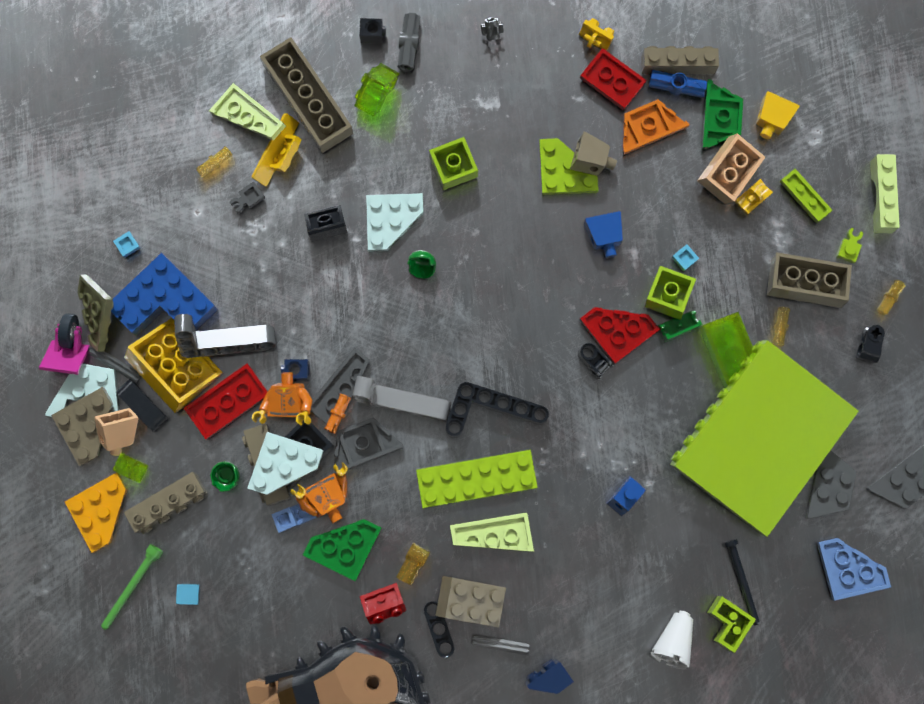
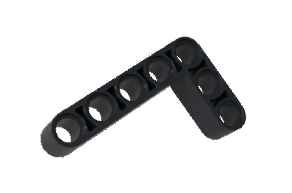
M464 382L457 389L446 423V433L451 438H457L462 434L471 404L536 425H542L547 421L549 411L542 405L473 383ZM467 387L470 388L472 393L466 397L461 394V390ZM482 393H486L490 396V400L482 402L479 396ZM500 399H505L508 402V406L500 408L497 402ZM459 405L464 406L466 412L462 415H458L455 412V408ZM524 405L527 411L525 414H519L516 411V407ZM542 411L545 414V418L543 420L536 419L535 412ZM457 424L460 430L457 433H452L449 431V426Z

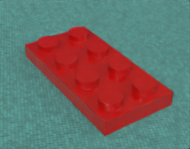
M247 363L184 407V410L203 437L208 440L263 401L268 391Z

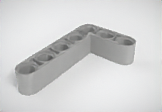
M357 376L352 394L354 400L359 403L440 421L448 420L451 407L450 401L376 385L373 379L363 376Z

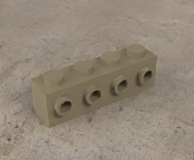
M649 46L644 48L641 56L642 74H651L652 70L670 74H715L719 67V50L711 46L694 48L693 46L658 48L656 46Z
M191 472L128 509L124 514L135 533L146 534L153 529L152 526L156 523L162 524L168 521L171 514L175 512L179 514L187 509L188 504L192 502L196 504L202 501L207 491L197 473Z

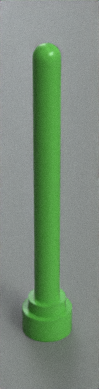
M152 544L148 546L145 560L103 621L102 629L107 630L151 563L161 557L163 551Z

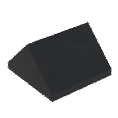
M341 205L304 214L311 242L348 233Z

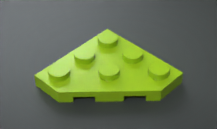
M558 138L539 139L542 195L598 193V176L570 169L574 152Z

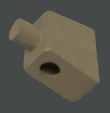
M584 131L577 141L570 169L598 176L604 167L614 170L617 160L608 157L610 150L608 144Z

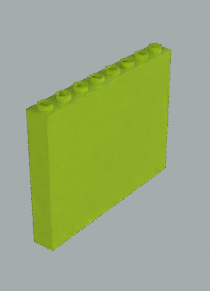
M762 340L753 346V353L750 357H746L740 365L742 368L739 372H735L731 376L728 387L723 388L717 396L719 399L716 403H712L708 407L705 418L697 422L694 427L696 429L694 433L685 438L683 441L684 446L680 451L678 450L674 453L670 465L758 533L768 537L859 411L770 341Z

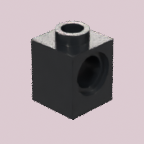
M360 18V43H383V37H386V26H383L382 19ZM371 29L378 30L376 33L369 32Z

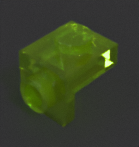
M121 453L112 470L140 483L148 465Z

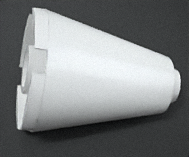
M685 611L673 614L651 651L650 655L652 658L659 662L662 659L667 662L666 665L674 668H689L693 618L690 617L691 614Z

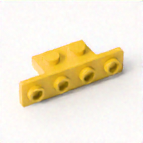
M284 113L280 120L286 127L275 140L270 139L251 176L252 179L263 186L268 185L274 171L286 172L291 165L294 154L299 149L302 139L293 135L299 122L288 113Z

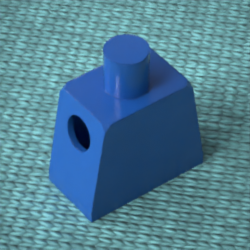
M621 211L585 218L584 227L594 250L604 249L606 258L617 256L615 246L621 245L623 241Z
M629 476L607 502V505L620 516H623L632 508L646 489Z

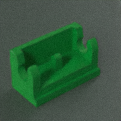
M695 310L683 314L681 320L673 318L657 325L660 328L659 333L664 343L692 332L703 325L701 320L696 319Z

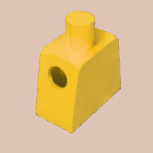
M767 91L762 99L756 124L763 128L760 136L764 139H771L773 133L780 135L800 105Z

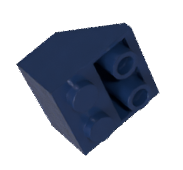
M550 659L542 665L544 669L540 672L534 671L526 677L527 681L525 684L531 690L558 694L574 681L560 661Z

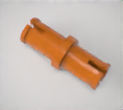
M344 394L339 395L334 409L330 411L331 416L324 428L326 431L328 430V432L336 434L341 420L346 416L344 413L351 401L350 397Z

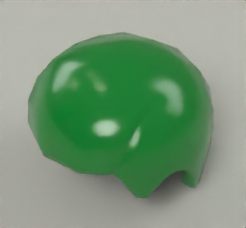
M419 250L413 252L408 258L409 273L413 276L426 279L434 275L436 260L431 253Z
M228 461L217 463L212 468L210 474L212 485L220 492L232 490L238 485L240 480L238 468Z

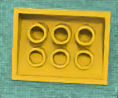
M170 318L128 346L124 356L128 363L174 413L189 404L223 373L208 356L193 358L181 356L175 338L173 318Z

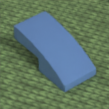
M299 504L271 514L278 533L318 518L301 510Z

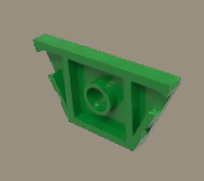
M710 79L707 80L705 93L702 150L724 143L728 137L737 133L741 135L743 98L732 94L724 87L720 88Z

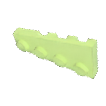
M527 513L450 525L453 545L534 552Z

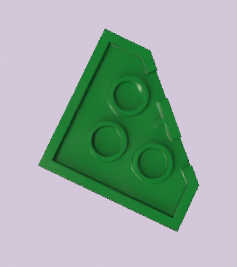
M365 519L311 537L303 556L356 581L382 528Z

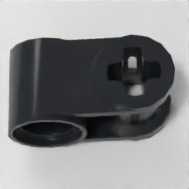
M872 325L863 330L857 350L858 359L873 363L879 361L885 331L880 325Z
M592 343L584 344L578 351L579 359L598 379H601L602 374L609 368L614 367L610 359ZM583 349H590L592 357H586L583 354Z

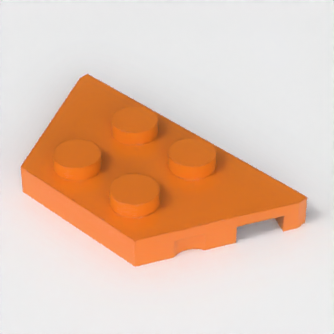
M659 99L624 114L623 154H628L689 127V123L676 116L677 113L668 109Z

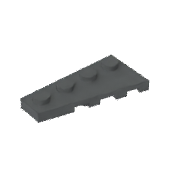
M354 348L312 399L311 412L327 424L331 416L330 411L334 409L340 394H344L352 400L357 376H363L370 359Z

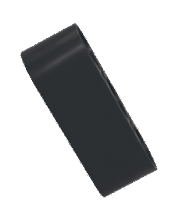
M131 379L126 381L116 391L117 395L151 431L154 432L168 419Z
M430 601L424 607V614L437 653L443 658H449L454 653V643L446 619L428 614L427 608L429 605H438V602ZM438 623L443 624L445 627V632L441 635L436 634L433 630L434 626ZM449 643L451 651L448 654H443L440 651L441 644Z

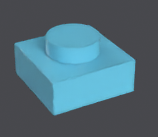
M130 231L113 241L124 258L140 249Z
M687 244L671 257L683 271L699 259Z

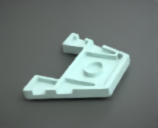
M82 364L78 375H68L46 411L45 416L52 417V414L67 407L69 400L78 401L101 387H105L113 402L110 413L119 411L116 393L118 390L116 370Z

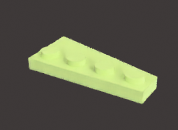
M234 83L209 110L215 116L272 140H275L286 127L283 122Z

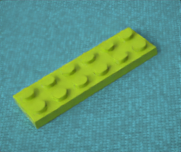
M531 450L416 469L422 508L538 488Z

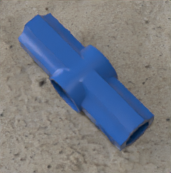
M652 70L649 87L667 90L674 95L686 94L701 98L704 97L707 81L686 77L683 73L670 74ZM678 81L682 86H676L674 82Z

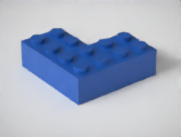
M160 253L113 298V309H111V312L135 336H138L164 310L173 319L179 314L191 315L197 331L218 309L171 261Z

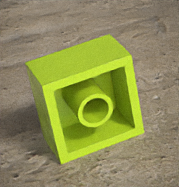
M464 137L429 150V158L443 190L478 177V168Z
M660 266L647 297L645 307L681 320L696 278Z

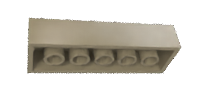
M292 37L260 56L264 68L321 153H324L353 134L351 124Z

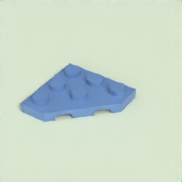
M839 538L817 542L832 601L891 588L887 569L881 564L874 562L868 556L853 549Z

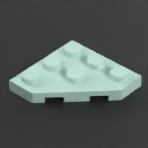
M423 193L366 195L368 252L388 251L392 244L410 228L417 218L419 219L423 214Z
M267 432L248 489L268 495L314 472L319 467L324 450Z

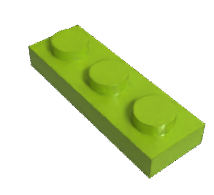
M796 169L780 180L784 188L816 224L832 211L828 204Z

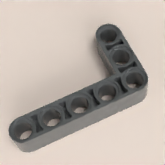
M179 314L174 317L177 345L181 356L186 358L265 351L276 347L275 328L270 325L196 332L191 315Z

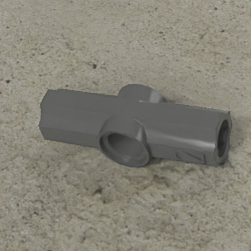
M409 12L405 14L403 30L400 33V51L397 67L403 71L413 70L415 53L418 50L420 16L416 13Z

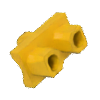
M591 18L589 21H584L578 35L588 41L587 47L589 49L595 45L607 51L614 38V30L609 27L604 30L599 28V22Z
M759 179L738 197L735 203L748 215L767 199L773 191Z

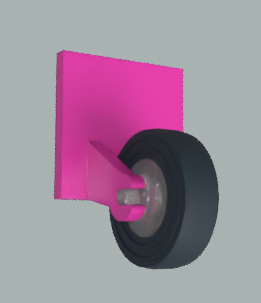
M67 313L62 316L60 323L57 324L58 328H55V340L51 341L39 366V370L78 375L90 345L82 344V328L79 327L77 315Z

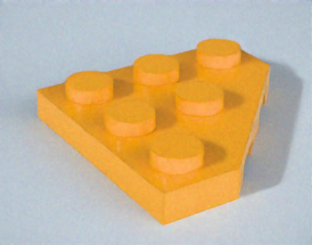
M117 472L65 501L91 553H95L112 542L115 525L118 522L123 499L127 493V488Z

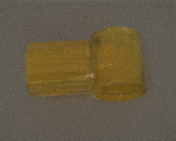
M413 543L396 578L411 585L418 571L425 564L430 551Z

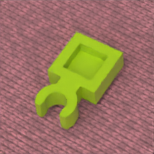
M851 228L847 232L848 239L844 238L841 241L836 257L854 264L862 246L857 241L862 238L863 232L860 231L858 236L855 237L852 234L854 228Z

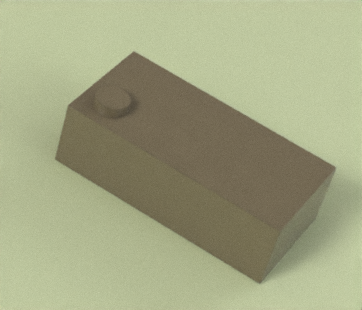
M776 252L770 261L767 295L842 308L849 301L852 265Z

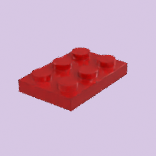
M603 48L580 75L581 80L623 111L647 81Z

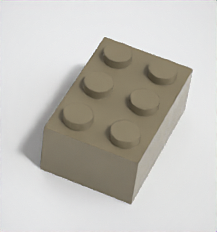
M443 576L436 616L499 628L506 588Z

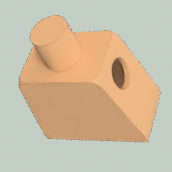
M130 408L95 416L99 442L107 451H110L112 456L121 455L122 447L130 446L134 443L138 417Z

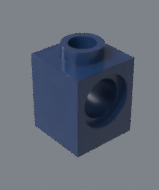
M284 359V365H281V373L290 372L293 366H299L300 371L298 374L293 375V381H309L310 362L308 359Z

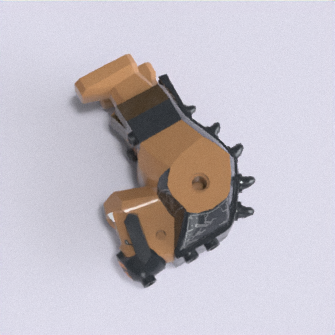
M375 625L371 626L370 635L366 637L354 636L348 628L342 627L340 632L343 640H340L341 643L335 647H328L325 642L317 641L320 657L310 666L299 657L297 658L295 669L265 676V680L258 678L246 683L250 704L431 703L428 691H424L422 684L425 683L423 672L419 671L415 659L405 652L404 636L399 634L395 642L389 645L383 642L380 631Z

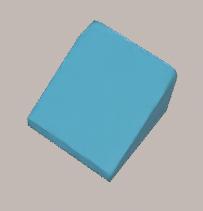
M177 584L176 604L198 605L200 585Z

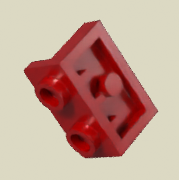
M397 583L360 596L365 616L370 625L379 624L390 617H398L407 611Z

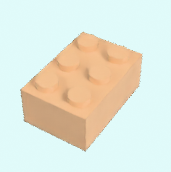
M737 133L726 139L697 182L724 204L734 202L763 162L765 156Z

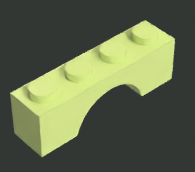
M877 154L870 161L871 179L876 186L873 232L893 233L900 228L896 155Z

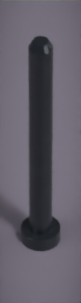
M734 539L724 542L725 548H729L749 615L756 619L753 625H759L760 620L736 547L738 541Z

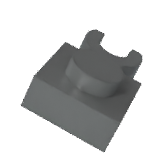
M253 181L238 192L241 196L240 198H233L229 203L231 206L236 203L240 204L235 209L237 214L244 210V206L248 205L251 209L265 199V196Z

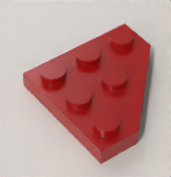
M594 307L579 319L613 364H616L660 330L648 314L607 310L599 307Z

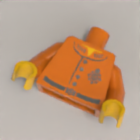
M293 372L281 373V383L271 386L259 407V411L253 413L252 420L256 423L257 419L261 417L259 422L264 424L267 420L265 414H267V416L296 417L298 424L302 425L304 420V423L308 425L311 423V418L308 415H310L313 400L305 389L304 384L293 383Z
M343 462L340 470H338L336 464L333 466L337 474L333 473L307 488L297 484L299 487L297 493L293 489L290 490L291 494L296 497L301 510L318 518L327 514L332 524L342 519L337 508L342 506L347 498L346 472L348 468Z

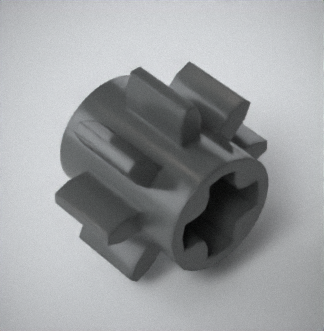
M498 18L485 19V24H481L482 36L486 35L488 40L499 39L500 33H504L502 22H499Z

